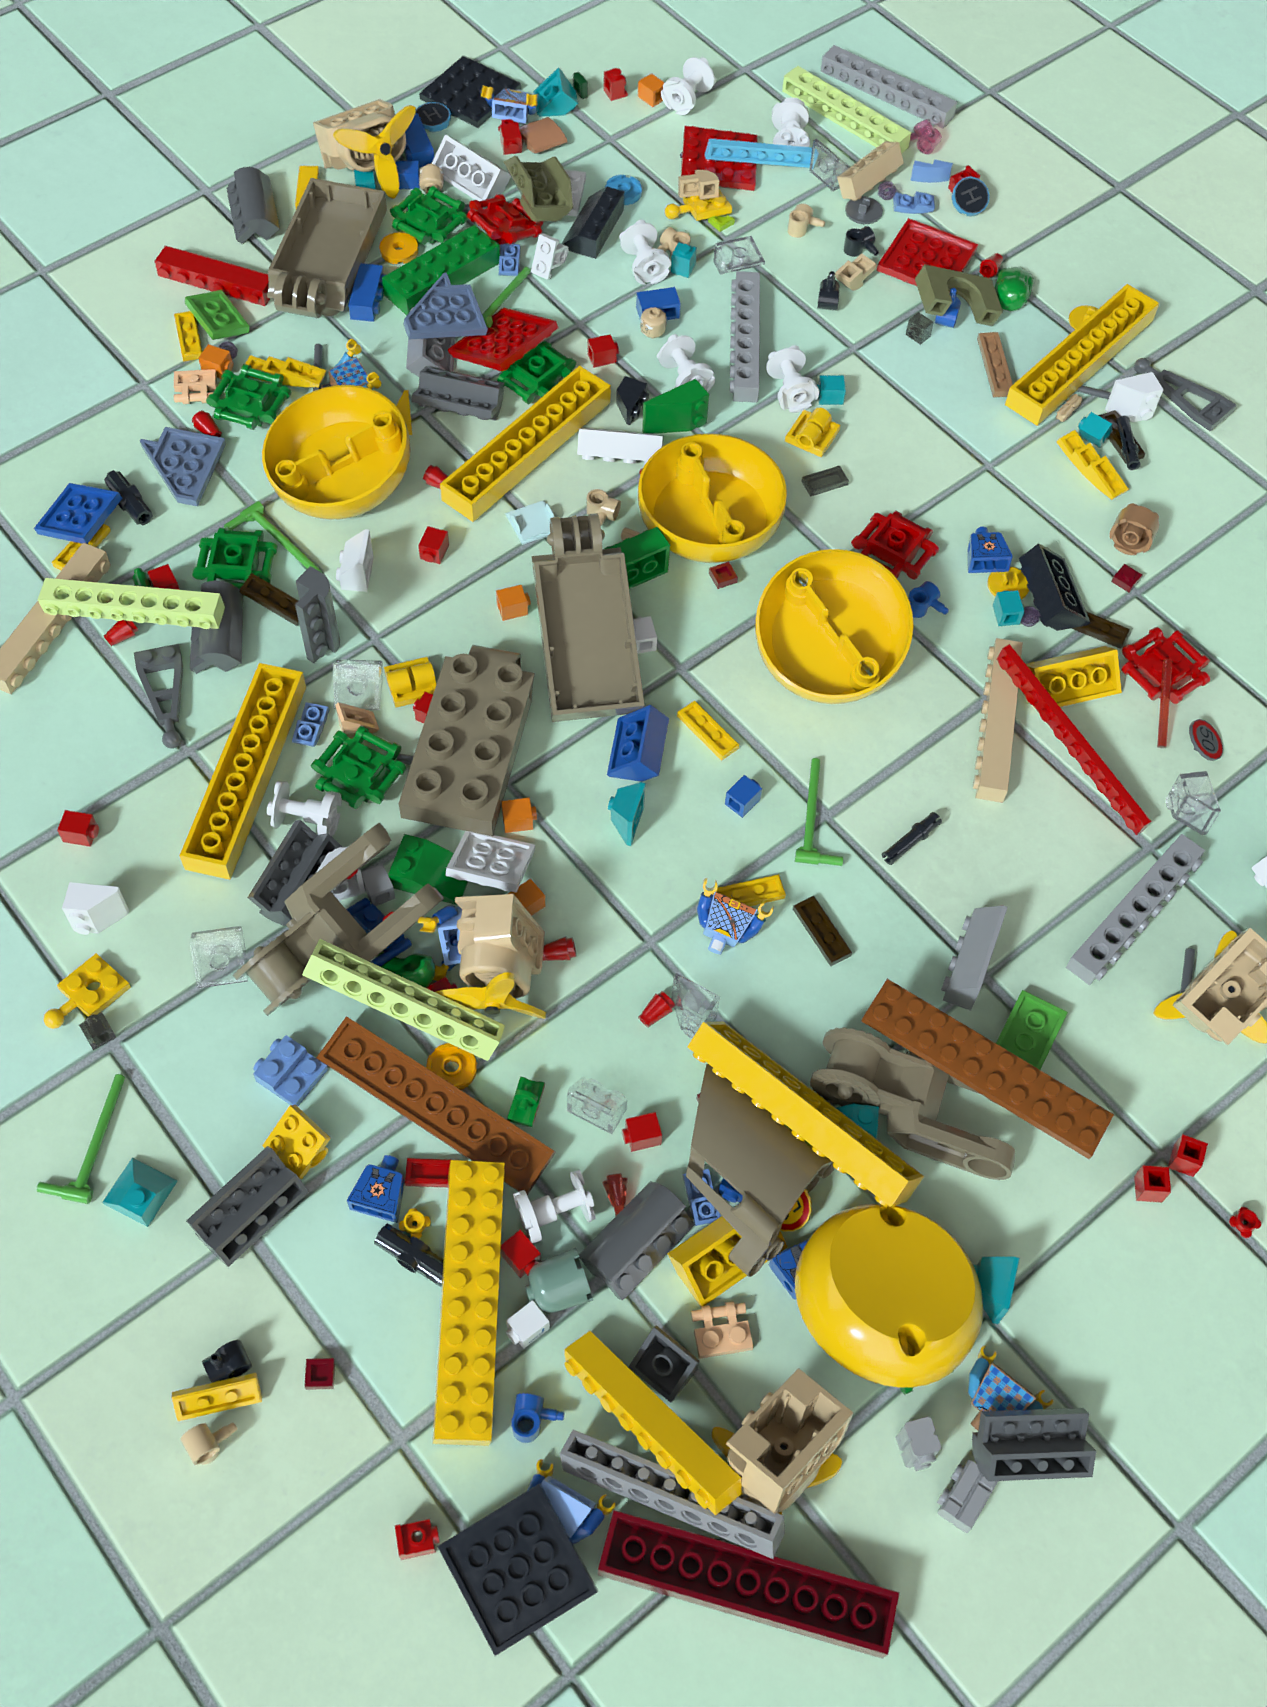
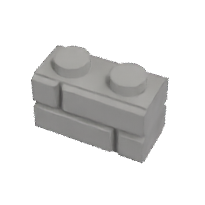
M924 1417L906 1422L896 1436L899 1450L903 1451L901 1456L905 1467H914L915 1471H920L931 1467V1463L936 1461L935 1456L941 1449L938 1436L934 1434L936 1430L932 1418Z
M968 1460L964 1466L960 1463L958 1464L951 1476V1479L955 1481L950 1490L945 1488L937 1501L941 1505L937 1512L938 1515L951 1522L964 1533H968L972 1529L998 1482H988L979 1471L977 1464L971 1460Z

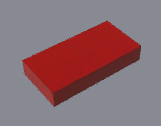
M407 1158L405 1186L448 1188L451 1160Z

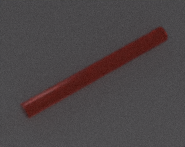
M1163 659L1158 748L1167 747L1172 659Z

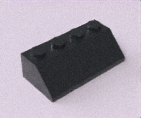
M605 187L589 196L561 244L567 246L568 251L596 259L624 211V191Z
M1039 543L1019 558L1022 566L1021 572L1027 579V587L1034 597L1033 603L1039 610L1041 615L1039 618L1044 626H1049L1059 631L1086 626L1091 623L1065 558Z

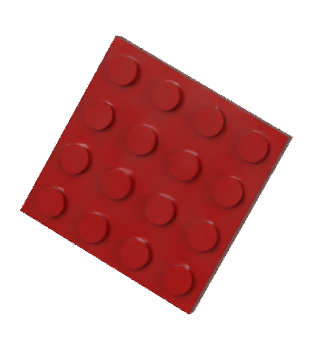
M684 126L681 176L694 175L695 170H706L718 177L719 187L755 190L756 163L709 160L705 158V151L709 139L757 143V135L716 130L713 128Z
M908 218L877 264L876 271L917 286L915 278L924 264L964 272L976 253L978 244Z
M503 307L491 316L493 323L491 327H487L486 335L465 336L447 350L449 355H452L454 358L498 371H505L515 361L523 358L524 354L536 348L542 340L550 337L558 329L556 321Z

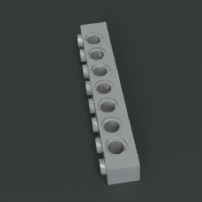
M835 45L822 57L821 72L938 127L944 128L954 118L957 101Z
M736 271V280L732 279L731 292H735L731 295V306H735V308L731 307V320H734V322H731L730 334H734V336H731L730 348L734 349V351L730 352V363H734V365H730V378H733V380H730L729 393H733L734 402L757 403L759 393L760 272Z
M1181 834L1075 952L1066 968L1089 986L1095 979L1100 981L1108 971L1106 966L1109 963L1114 965L1122 955L1121 949L1123 947L1128 949L1135 941V933L1137 931L1142 933L1150 923L1148 921L1150 916L1155 918L1164 907L1161 905L1164 900L1169 902L1177 893L1175 888L1178 885L1183 887L1190 878L1188 873L1191 870L1194 872L1198 870L1203 863V860L1200 858L1205 850ZM1093 955H1097V956H1099L1101 959H1097V958H1095Z
M572 1430L560 1452L563 1471L774 1559L785 1534L784 1516L781 1514H774L764 1507L737 1497L715 1516L708 1508L704 1509L699 1505L695 1495L688 1488L684 1489L680 1486L675 1475L668 1468L664 1469L659 1464L576 1430Z

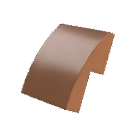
M549 117L519 127L521 137L525 140L527 149L534 154L567 143V138L562 130Z

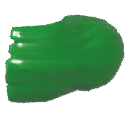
M1008 267L999 271L995 291L1001 308L1008 311L1019 310L1028 301L1034 281L1031 273L1023 270L1022 267Z
M418 953L411 954L404 959L394 957L380 966L424 988H428L431 985L436 971L433 958Z

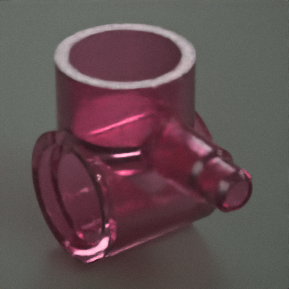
M925 119L914 126V132L911 133L910 141L918 139L917 148L921 153L931 154L940 143L942 137L941 133L933 127L930 119Z

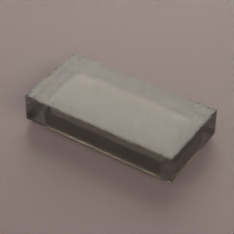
M839 465L803 476L801 482L811 497L847 486L849 480Z

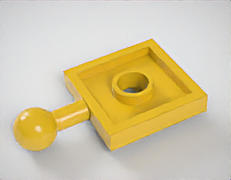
M720 189L719 197L701 200L699 196L683 197L685 205L669 204L665 208V216L671 220L676 219L679 214L691 212L696 221L732 213V205Z
M95 953L57 984L58 989L69 1000L59 1009L48 1010L43 1017L44 1023L51 1029L59 1028L64 1023V1016L76 1007L92 1020L130 989V984ZM93 982L100 983V987L96 990L87 989L88 985Z

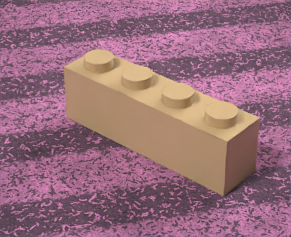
M883 142L839 175L837 179L842 198L852 199L853 201L858 200L864 193L872 190L877 183L884 181L885 177L890 173L896 172L897 168L904 164L899 142Z

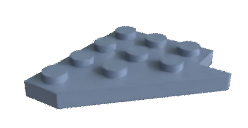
M447 273L441 275L405 317L403 323L408 339L486 335L487 326L471 285H451Z
M165 427L158 442L140 439V444L177 503L198 507L226 446L225 438Z

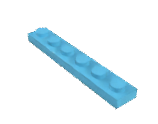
M709 139L705 151V158L709 160L812 168L817 155L816 148L720 139Z

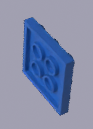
M69 483L34 527V530L38 535L88 544L116 508L122 497L119 492Z

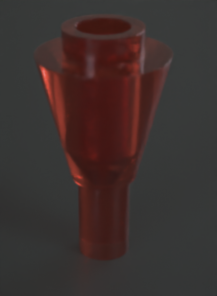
M621 1173L606 1176L607 1180L602 1182L611 1205L614 1207L615 1217L626 1205L628 1178H622Z

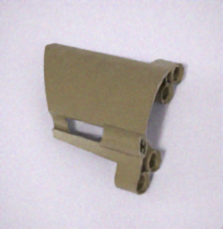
M706 1064L686 1177L742 1237L732 1249L729 1259L748 1277H752L761 1269L765 1260L773 1259L783 1248L784 1242L779 1238L781 1225L805 1189L808 1193L812 1191L820 1178L828 1177L835 1168L829 1158L816 1154L812 1150V1145L808 1146L803 1141L797 1139L785 1125L774 1121L771 1117L772 1114L768 1110L755 1106L751 1102L752 1098L749 1095L736 1091L731 1086L732 1082L726 1077H719L712 1071L713 1067ZM705 1162L743 1195L742 1201L738 1206H730L702 1180Z

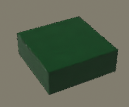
M578 71L573 73V88L581 99H585L588 97V81Z

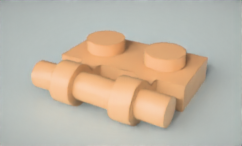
M215 369L174 371L175 392H182V394H174L175 403L183 402V404H190V402L198 401L207 403V397L209 394H213V392L208 391L215 390L217 387ZM192 391H200V393H190V392H192Z
M733 1301L726 1302L724 1306L712 1308L709 1305L701 1306L700 1310L691 1311L692 1322L703 1320L704 1328L694 1329L699 1359L753 1350L748 1320L737 1322L736 1315L746 1313L744 1302L734 1304ZM727 1316L728 1324L713 1326L712 1319Z

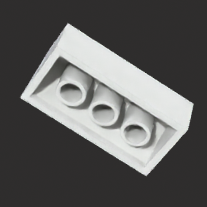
M447 135L444 136L432 164L442 169L445 181L478 201L494 198L495 195L502 194L511 178L507 171Z
M580 428L577 455H582V459L594 460V457L598 456L603 457V461L615 462V458H621L623 463L636 464V460H643L644 464H646L649 458L663 447L664 435Z

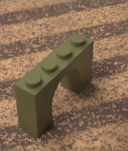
M925 264L915 278L925 313L943 316L952 303L949 293L952 288H955L957 290L956 294L965 299L970 305L975 321L978 324L993 326L1003 313L991 278Z

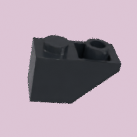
M625 376L617 388L616 404L626 424L631 425L634 418H638L643 403L648 401L649 393H647V383Z

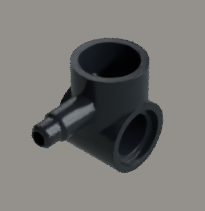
M869 226L861 229L852 228L846 232L843 249L846 255L851 257L859 256L865 248L874 256L879 254V251L873 245L875 243V234Z
M833 271L829 272L828 277L820 283L817 309L837 311L839 282L835 280V272Z
M234 1340L224 1344L211 1356L202 1360L211 1383L239 1377L252 1367L241 1340Z

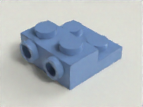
M285 1035L282 1040L278 1038L272 1043L270 1047L271 1053L266 1059L260 1058L253 1068L255 1071L253 1075L256 1082L290 1105L296 1104L299 1106L328 1071V1067L309 1054L305 1047Z

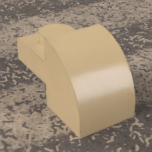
M695 170L694 175L679 176V197L699 196L700 200L719 197V179L714 173L706 170Z
M860 254L853 262L848 260L835 272V277L853 291L858 290L863 286V280L876 269V263L865 255Z

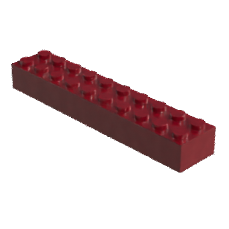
M613 1510L597 1574L608 1579L882 1659L889 1652L899 1592L778 1557L772 1559L747 1548Z

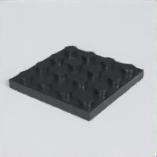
M463 55L423 89L419 96L420 100L426 103L435 102L446 106L452 116L479 128L492 116V108L486 99L481 96L483 85L494 88L493 95L495 96L503 89L521 90V83Z
M540 1483L437 1546L494 1656L599 1591Z

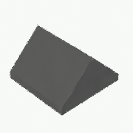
M654 1326L628 1368L672 1403L698 1370L700 1360L658 1326Z

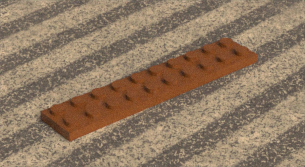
M888 978L861 1022L1087 1159L1093 1156L1114 1116L1113 1113Z
M347 1016L316 1057L322 1063L469 1160L504 1163V1183L518 1192L524 1190L528 1195L555 1155L554 1150Z

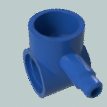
M955 288L950 289L949 292L952 299L951 305L943 316L936 315L935 324L954 328L961 306L960 299L956 297L957 290Z
M926 581L920 587L913 588L910 591L908 599L913 618L925 616L930 606L944 615L948 613L949 609L938 601L940 591L934 583Z
M526 1393L517 1394L511 1422L513 1435L522 1443H530L540 1433L541 1419L563 1421L565 1413L557 1409L543 1408L544 1398L541 1396ZM522 1420L532 1421L534 1426L530 1431L523 1432L518 1428Z

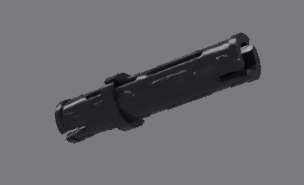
M1120 416L1116 423L1123 446L1121 449L1122 455L1126 459L1127 468L1129 470H1136L1141 465L1137 454L1139 452L1138 445L1134 441L1129 417Z
M931 812L920 823H915L907 834L882 853V858L887 856L884 861L889 865L894 864L896 860L920 840L928 838V834L938 825L942 824L941 819L936 821L940 816L935 812Z

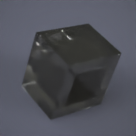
M918 312L908 320L905 335L921 345L931 337L934 322Z
M102 1012L89 1016L84 1022L79 1024L93 1051L116 1038Z

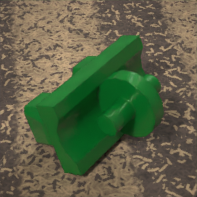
M520 1076L507 1117L509 1122L533 1127L545 1088V1082L532 1081Z

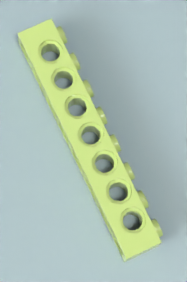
M796 66L784 75L782 89L784 93L802 100L809 108L876 148L885 141L899 142L901 153L909 148L910 131L805 69Z
M45 578L38 596V601L44 613L50 615L82 616L94 619L135 621L137 623L147 622L159 625L201 627L203 629H219L225 609L220 593Z
M319 939L302 974L486 1061L490 1059L498 1046L505 1027L504 1024L322 939Z

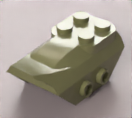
M513 156L504 161L509 174L522 195L520 203L531 220L535 222H557L562 220L572 210L571 179L556 156L543 162H521L518 156Z

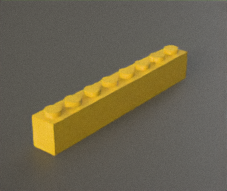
M588 1331L564 1349L566 1361L564 1365L568 1373L573 1377L577 1376L582 1381L586 1391L589 1394L594 1393L600 1399L603 1408L609 1413L613 1412L618 1417L621 1426L626 1431L631 1430L637 1436L640 1445L645 1450L649 1449L656 1456L658 1463L664 1469L668 1468L675 1475L681 1487L684 1489L688 1488L695 1495L697 1502L702 1508H708L716 1516L742 1494L741 1477L591 1331Z

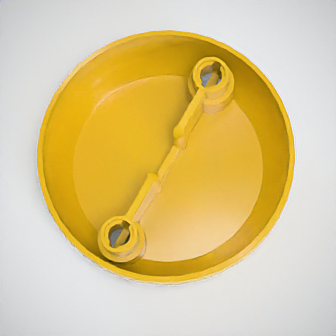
M336 385L321 388L300 397L277 416L270 426L263 443L262 462L270 485L288 506L315 518L346 519L372 510L394 492L401 482L409 463L411 451L407 425L400 411L386 396L362 386Z
M695 434L679 438L664 445L644 465L638 484L639 510L648 530L658 527L669 542L670 551L683 558L703 563L733 561L758 550L775 534L780 526L787 499L785 479L775 461L752 443L722 434Z
M819 550L790 561L771 578L759 600L755 619V635L764 664L773 677L787 690L804 699L818 703L844 704L872 695L885 686L899 671L906 659L912 641L913 614L905 590L896 577L882 564L868 556L849 550ZM866 670L870 671L873 675L870 676Z
M881 1204L860 1205L843 1210L823 1222L806 1243L796 1267L795 1294L802 1319L809 1332L832 1359L850 1372L868 1381L892 1387H918L939 1381L953 1372L963 1362L971 1351L980 1332L983 1319L982 1292L971 1260L958 1241L946 1229L929 1217L914 1210L899 1206L885 1207Z

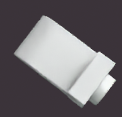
M544 233L539 234L531 273L545 279H550L552 276L550 274L551 269L561 266L565 262L568 255V247L560 244V240Z

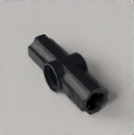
M112 470L108 472L106 478H104L105 484L110 491L119 492L122 499L118 503L121 510H126L137 525L148 524L153 515L144 503L134 484L130 485L120 471Z
M388 1223L380 1229L374 1240L376 1246L395 1257L397 1262L410 1272H418L436 1285L442 1286L443 1258L433 1253L431 1248L416 1237L410 1238Z

